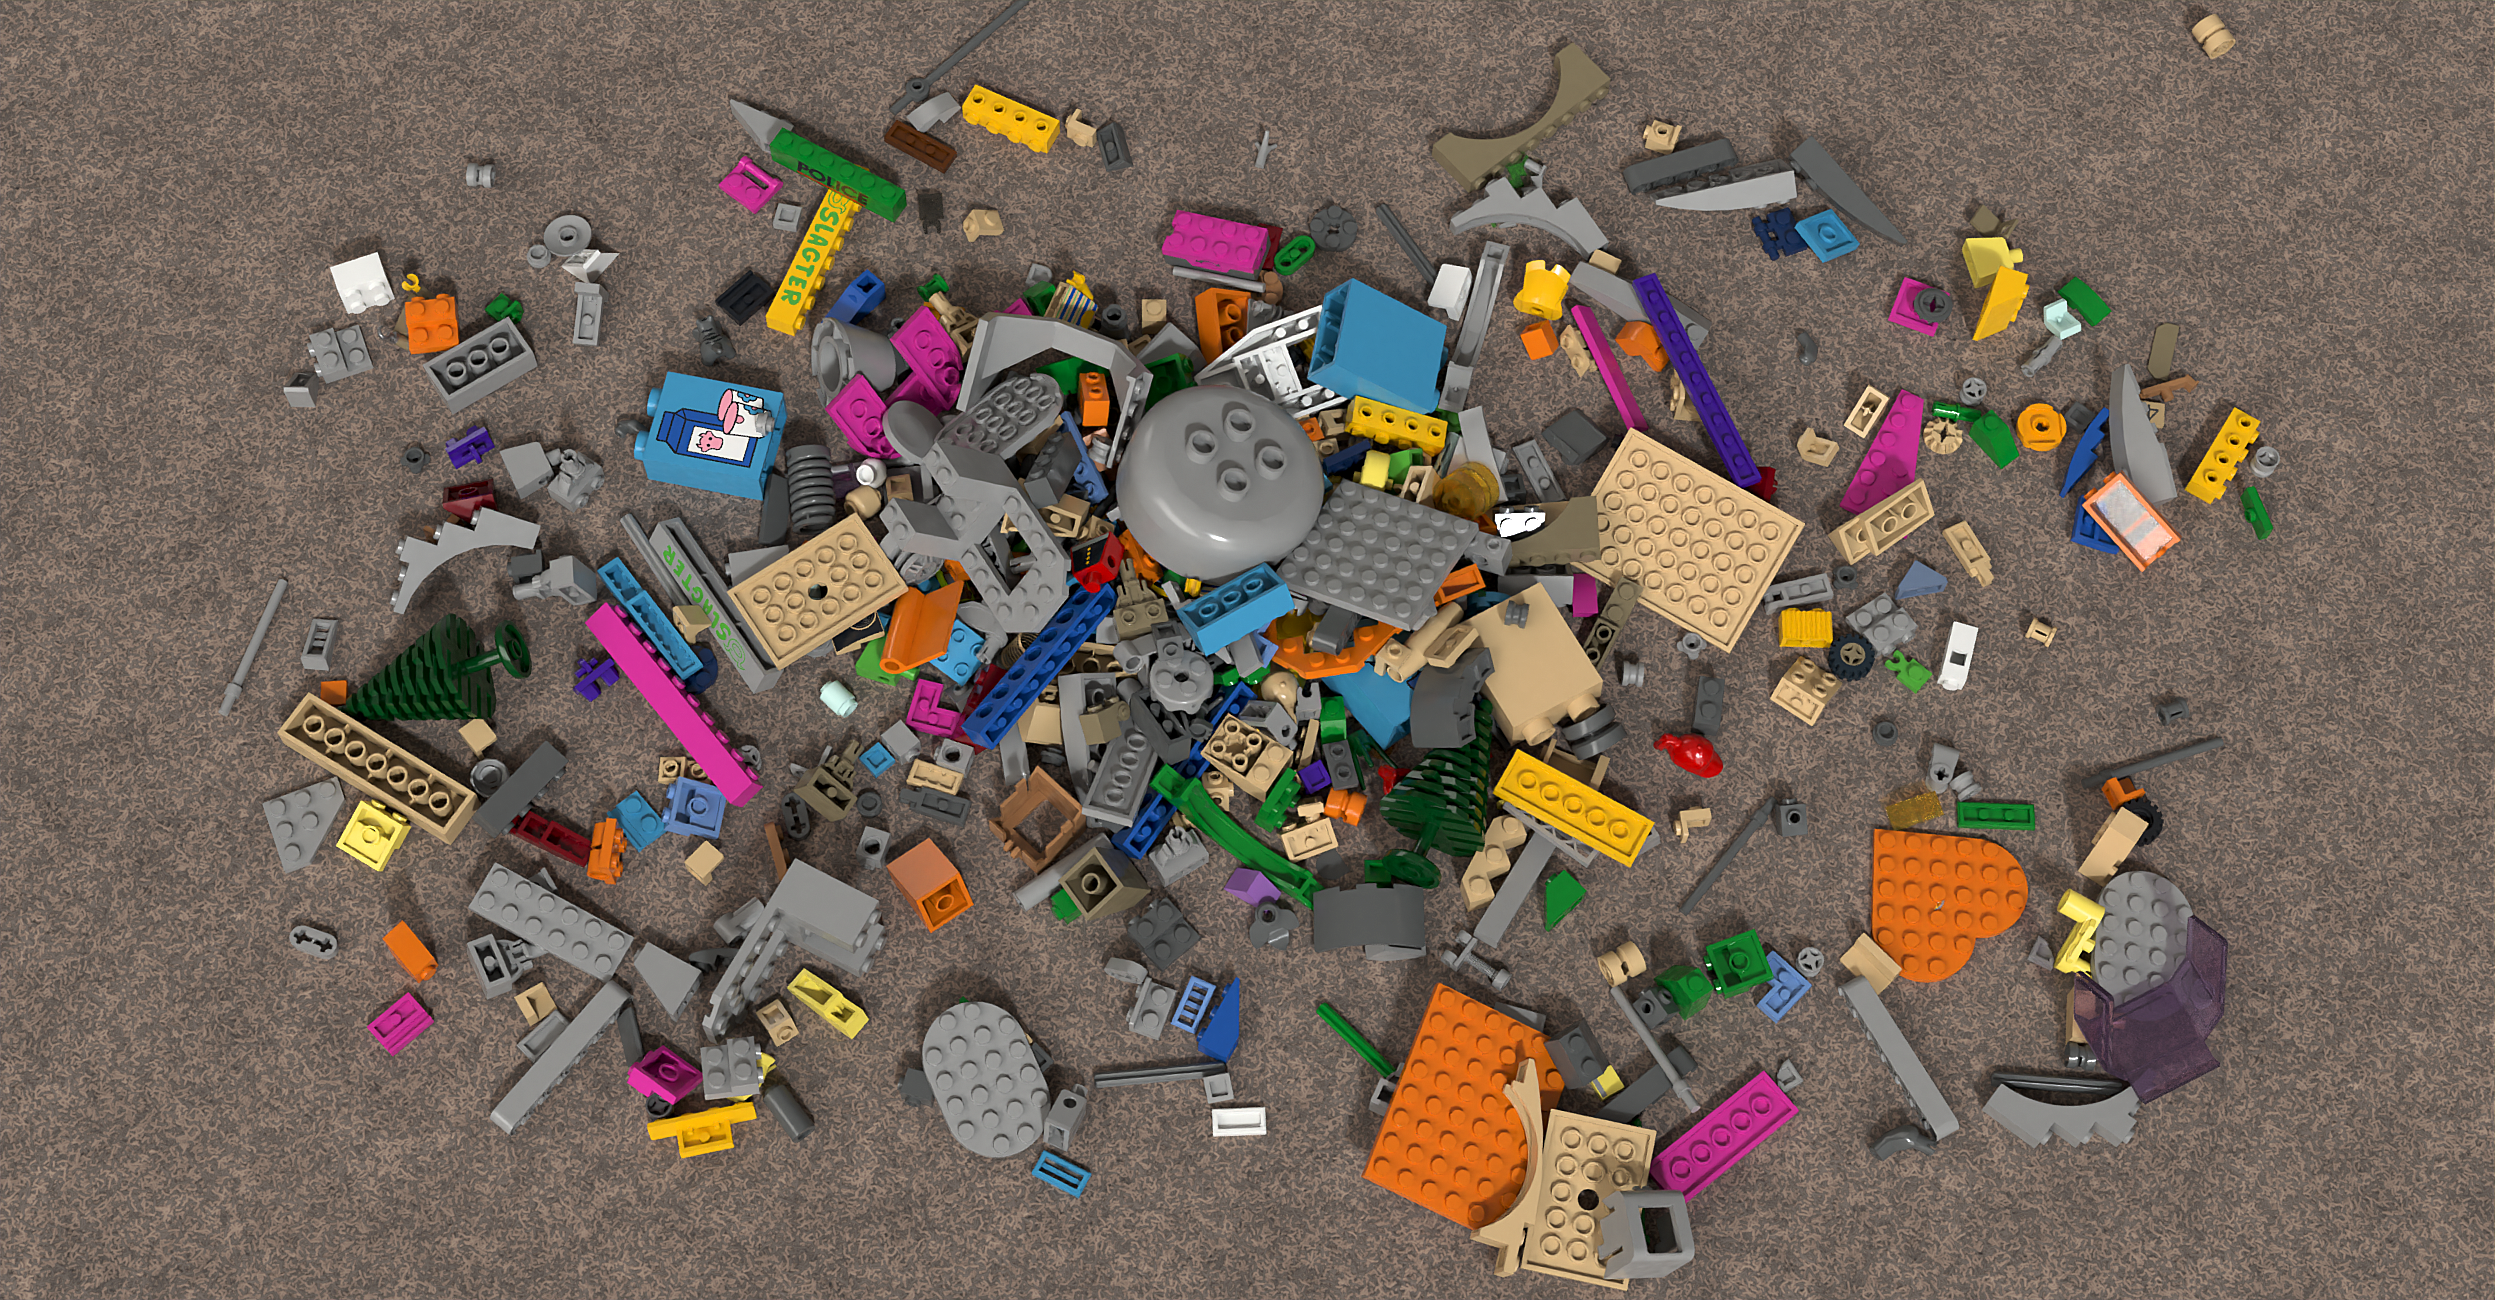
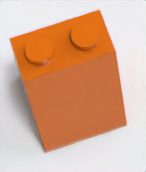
M930 838L886 865L893 882L930 933L974 905L960 872Z

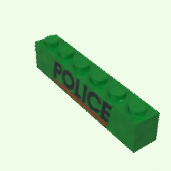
M783 127L769 145L773 161L895 223L907 206L904 189Z

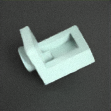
M2060 299L2044 307V324L2060 340L2081 331V323L2067 312V301L2065 299Z

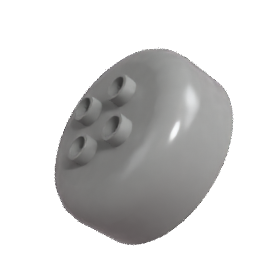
M1199 385L1188 387L1166 396L1156 403L1140 420L1118 466L1116 494L1119 509L1126 526L1138 544L1151 557L1183 577L1200 580L1204 584L1222 586L1264 562L1276 572L1285 558L1304 542L1313 529L1321 511L1324 497V473L1320 457L1310 437L1302 426L1282 407L1262 395L1239 387Z

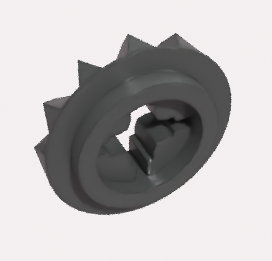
M1927 288L1920 291L1913 303L1914 312L1919 315L1920 320L1928 321V324L1932 322L1940 324L1943 320H1947L1953 308L1950 297L1944 291L1936 288ZM1933 300H1935L1934 304L1936 309L1932 313L1930 311L1929 305L1930 303H1932Z

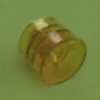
M1467 462L1435 485L1432 498L1436 510L1473 522L1495 506L1499 499L1500 491L1494 474L1487 467L1477 462Z

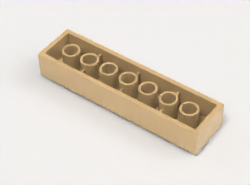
M309 692L277 732L283 743L373 799L382 802L391 810L402 814L409 821L449 845L453 843L481 805L476 793Z

